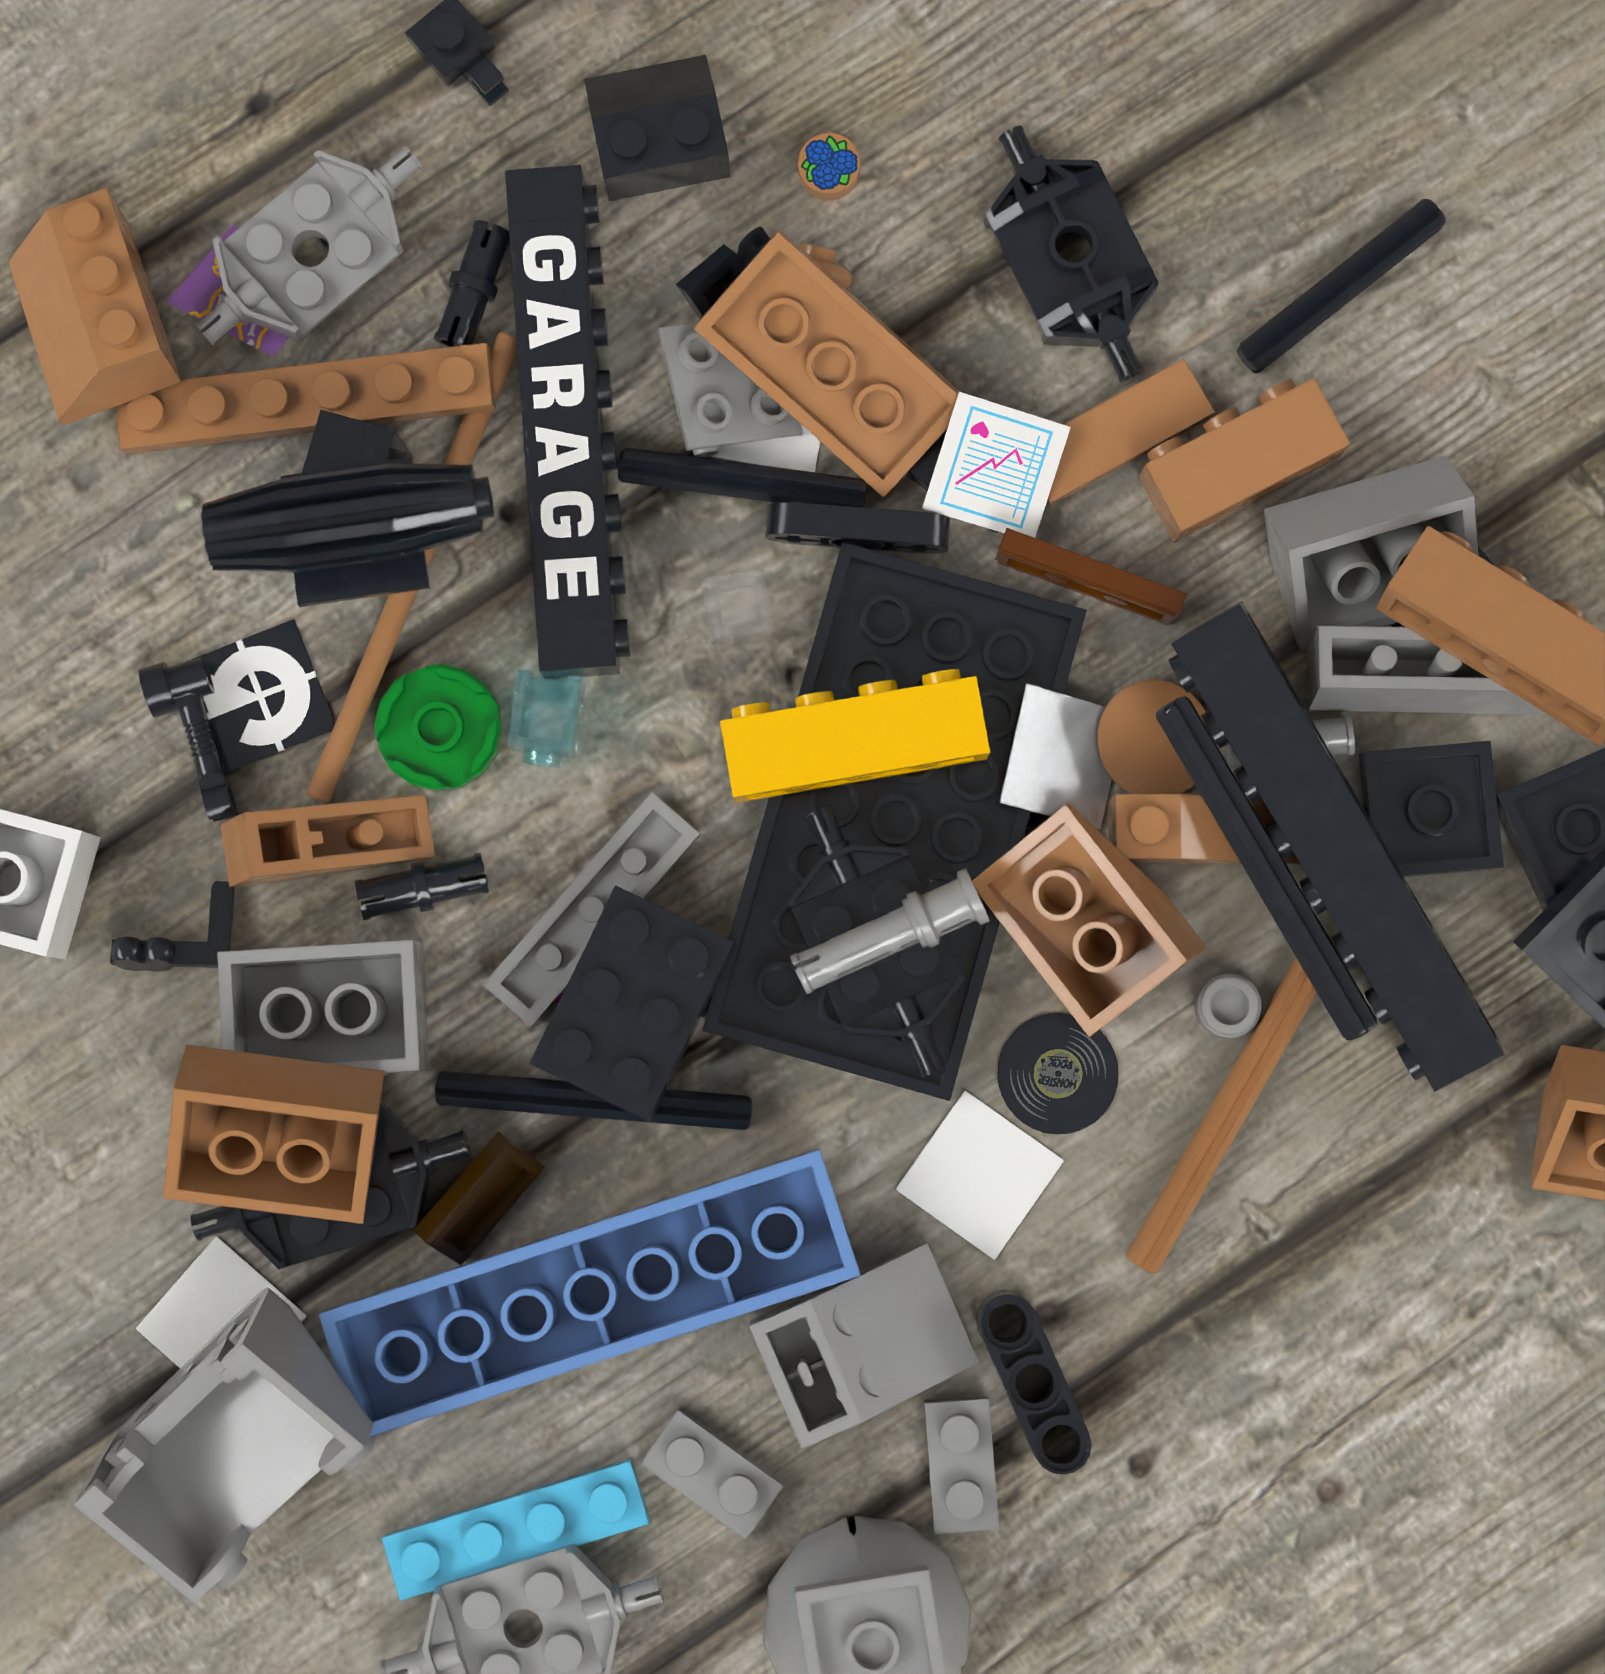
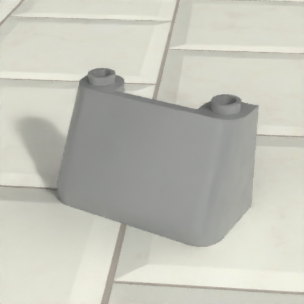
M267 1287L236 1314L120 1427L103 1450L73 1505L195 1604L214 1586L223 1590L235 1580L247 1562V1558L241 1552L249 1536L321 1469L329 1476L337 1473L340 1469L349 1474L364 1461L374 1446V1441L369 1438L373 1423L291 1307Z

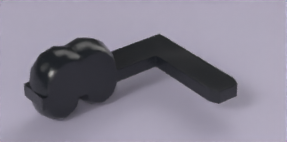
M215 881L211 887L207 942L172 941L160 937L148 940H140L135 937H119L116 940L112 939L111 965H116L121 969L130 971L155 972L167 971L173 967L218 968L217 952L231 951L234 887H229V881Z

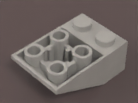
M928 1243L860 1272L861 1276L825 1287L750 1321L749 1328L801 1449L856 1426L980 1363Z

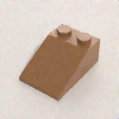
M1070 803L1064 805L972 881L978 894L1088 1037L1111 1023L1207 948L1168 896Z

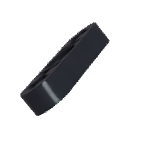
M777 502L768 505L765 538L774 542L795 545L840 548L842 542L877 551L939 554L948 551L950 518L930 512Z

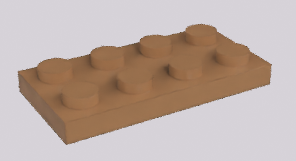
M780 229L693 328L882 497L888 494L948 428L958 393L960 392Z

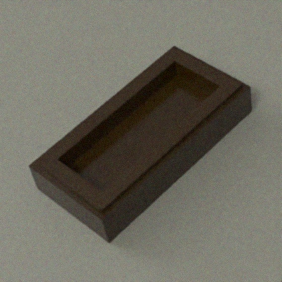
M498 1131L415 1227L414 1231L426 1244L462 1265L545 1167L532 1154Z

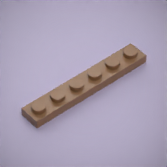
M487 343L181 379L182 382L116 406L120 449L126 454L310 433L315 430L320 409L377 425L496 410L491 349Z

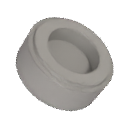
M1223 974L1209 979L1201 986L1195 999V1013L1199 1023L1207 1032L1221 1038H1234L1246 1034L1256 1025L1261 1014V998L1256 987L1246 978L1236 974Z

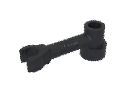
M201 657L171 667L162 662L139 669L141 688L152 716L156 718L176 711L180 713L183 726L186 728L187 739H189L188 743L191 745L190 750L193 751L192 756L194 757L199 777L198 782L202 800L209 820L213 819L216 822L239 815L219 753L216 752L217 747L214 746V737L211 734L212 730L209 728L210 723H208L207 713L202 697L215 693L212 677L205 659Z

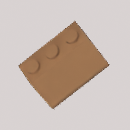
M104 188L47 209L8 263L52 402L62 426L182 382L130 225L108 189Z
M1561 1045L1543 1090L1531 1174L1532 1189L1605 1200V1052Z

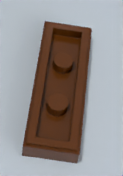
M1009 528L1005 530L995 558L998 564L1165 625L1173 624L1180 615L1187 593Z

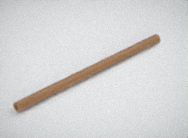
M502 332L498 333L491 350L496 403L518 353L517 338ZM493 411L464 414L444 464L471 465ZM436 547L425 550L427 567L430 564ZM418 590L389 594L305 795L326 804L330 803Z

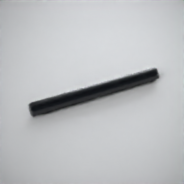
M1186 696L1172 700L1156 712L1158 723L1342 1037L1349 1041L1366 1035L1377 1025L1376 1016L1191 700Z

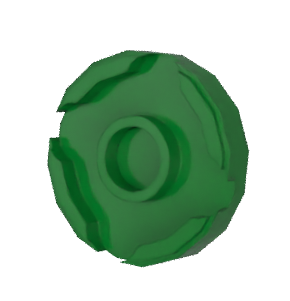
M443 664L425 666V668L417 669L412 673L408 672L395 680L380 700L374 723L379 750L390 770L414 787L435 792L463 788L481 777L496 758L503 734L500 708L486 685L464 669Z

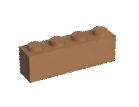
M1427 526L1387 586L1376 609L1593 743L1601 746L1605 742V632L1588 623L1584 613L1574 605L1562 600L1552 601L1532 589L1529 581L1518 571L1502 565L1496 567L1474 553L1472 546L1462 537L1447 531L1440 533Z

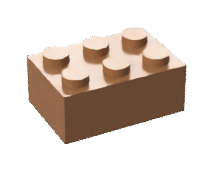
M186 1044L173 1088L163 1199L363 1224L371 1179L385 1071Z

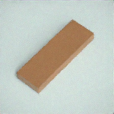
M1184 358L1063 424L1071 428L1046 502L1048 507L1143 456L1158 445L1183 434L1213 417L1215 411Z

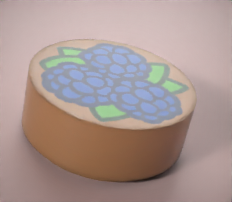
M822 133L812 137L804 144L798 157V176L802 186L809 194L822 200H836L850 193L857 184L860 175V157L856 147L849 139L836 133Z

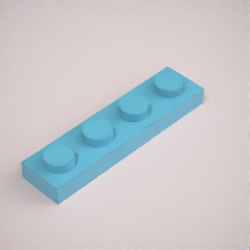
M630 1458L387 1533L382 1537L399 1600L402 1601L434 1591L436 1586L564 1546L571 1544L580 1546L647 1525L650 1522L633 1460Z

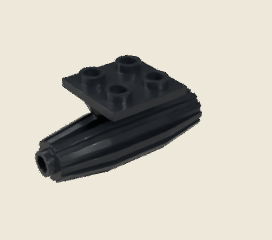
M411 457L284 475L279 480L202 504L201 512L204 545L209 563L214 571L293 572L299 607L430 589L425 550L483 532L482 518L494 517L493 499L488 476L476 478L472 465L413 464Z

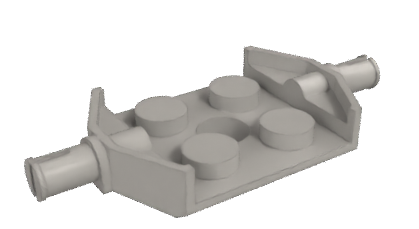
M403 146L402 150L378 170L374 168L370 171L363 166L317 150L313 154L317 163L224 242L218 236L212 239L226 295L222 298L223 302L200 322L194 324L212 346L240 321L245 326L251 322L300 341L404 252L393 200L397 198L394 190L414 172L422 168L415 155L406 146ZM317 237L329 243V253L321 264L308 267L297 262V248L304 240Z
M571 1544L444 1583L435 1587L424 1641L419 1642L415 1651L380 1660L381 1673L598 1674L602 1672V1674H610L621 1618L627 1617L629 1612L664 1603L660 1582L657 1575H654L652 1578L620 1587L619 1581L611 1582L577 1546ZM526 1609L537 1614L543 1626L540 1634L531 1640L524 1641L513 1637L506 1628V1619L512 1612Z

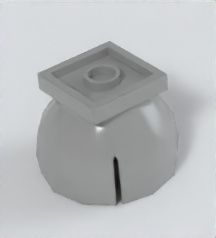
M854 1516L856 1533L853 1536L849 1532L846 1517L803 1537L768 1585L762 1641L776 1674H960L965 1667L969 1653L971 1602L950 1555L905 1522Z

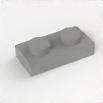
M988 1396L924 1401L934 1534L999 1530Z
M678 1408L640 1463L745 1540L784 1485L774 1475L681 1408Z

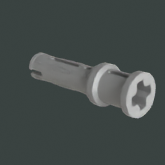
M964 868L957 871V879L922 895L916 891L906 894L907 898L902 900L903 907L815 947L791 955L794 967H797L795 971L806 993H812L819 987L919 942L923 948L928 945L932 948L939 944L940 936L974 921H977L980 925L990 922L967 869Z

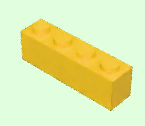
M949 669L923 675V685L898 690L896 680H886L858 687L860 696L834 701L833 692L824 691L796 697V707L771 712L768 702L747 704L731 709L733 718L721 720L720 725L734 803L987 760L990 748L977 677L961 679L959 669Z

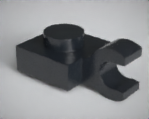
M443 0L405 32L408 42L447 86H450L463 75L489 106L493 105L509 91L502 82L504 76L486 57L495 48L491 36L459 0Z
M759 226L749 232L741 240L737 254L723 244L676 283L699 319L703 317L770 240L764 228Z

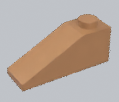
M1115 794L1108 801V840L1133 864H1241L1201 795ZM1263 799L1254 804L1250 801L1267 830L1266 826L1275 821ZM1295 854L1287 859L1282 856L1286 864H1300Z
M426 795L244 812L220 824L229 887L291 881L435 857Z

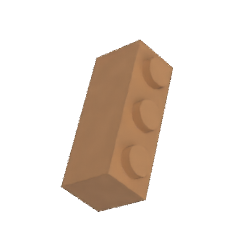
M1315 378L1297 387L1293 379L1285 380L1271 387L1258 397L1262 405L1240 415L1236 407L1228 409L1203 425L1206 431L1205 434L1186 444L1181 436H1177L1158 445L1147 453L1150 462L1145 464L1138 478L1173 543L1340 458L1350 446V442Z

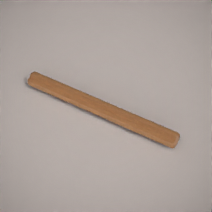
M1297 958L1293 961L1127 1252V1259L1148 1273L1155 1274L1160 1270L1317 995Z

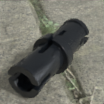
M475 220L472 227L473 232L459 271L451 272L448 285L452 291L438 331L435 332L433 338L436 342L446 347H453L454 343L458 344V346L473 344L487 302L492 303L495 301L498 287L494 285L507 245L510 242L509 231L499 225L494 224L492 231L487 229L489 225L487 221Z
M481 853L425 867L424 861L411 863V870L367 880H355L358 900L381 894L385 895L384 897L361 901L359 907L364 921L370 920L371 917L420 907L421 912L434 910L433 903L479 893H489L486 874L465 879L459 878L484 872Z

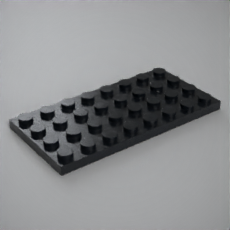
M842 542L798 697L816 692L832 691L834 701L860 696L858 687L865 684L896 680L899 690L923 685L922 676L925 674L959 669L961 679L977 677L990 754L987 760L770 797L729 935V940L737 944L713 992L702 1031L950 1101L1000 921L979 895L990 922L980 925L977 921H974L944 935L965 980L931 1023L933 1028L931 1030L932 1036L947 1067L936 1071L927 1050L924 1048L923 1052L933 1073L921 1078L920 1070L907 1041L903 1043L901 1037L845 1033L825 986L819 987L814 992L807 994L795 971L797 967H794L790 956L795 953H801L807 950L808 947L789 907L788 900L821 859L819 852L822 851L805 816L817 811L825 832L830 833L820 809L831 805L845 840H849L850 844L907 848L910 861L925 893L957 879V871L964 868L967 869L973 881L1024 838L1031 811L1000 803L1026 684L1064 694L1087 610Z

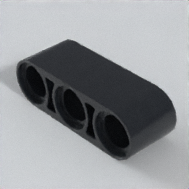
M1004 1289L994 1291L983 1298L977 1308L976 1323L980 1336L1029 1447L1040 1465L1054 1474L1066 1475L1074 1473L1083 1467L1090 1457L1092 1443L1089 1431L1033 1307L1023 1296L1015 1291ZM1007 1303L1020 1307L1023 1312L1024 1322L1019 1333L1010 1338H1000L991 1333L989 1318L995 1308ZM1038 1364L1049 1370V1386L1038 1397H1024L1017 1392L1015 1385L1016 1377L1025 1366ZM1061 1424L1070 1426L1075 1429L1077 1437L1076 1445L1072 1452L1058 1458L1046 1454L1043 1451L1042 1442L1047 1430Z

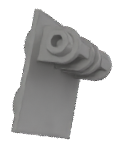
M696 323L660 327L658 329L686 451L693 450L694 457H708L717 454L719 446L803 434L801 424L693 329Z

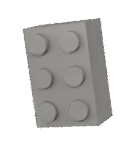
M415 940L217 952L222 1049L383 1070L385 1073L430 1071L423 943Z

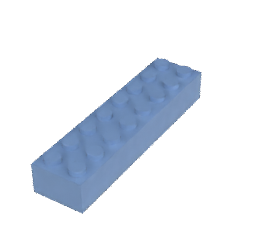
M818 1148L332 1307L319 1313V1317L336 1372L373 1423L369 1436L371 1437L861 1275L821 1150Z

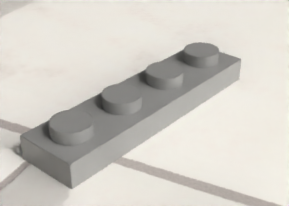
M651 792L484 982L483 986L530 1027H534L563 994L615 885L646 899L701 836L700 833Z

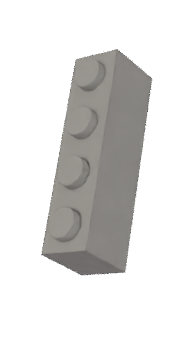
M1318 626L1307 649L1309 711L1548 715L1406 627Z

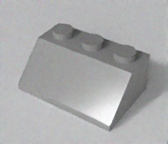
M1446 455L1264 509L1270 560L1296 643L1301 651L1308 649L1318 626L1383 627L1397 623L1377 610L1376 607L1387 586L1427 526L1440 533L1447 531L1462 537L1472 546L1474 553L1478 555L1474 495Z

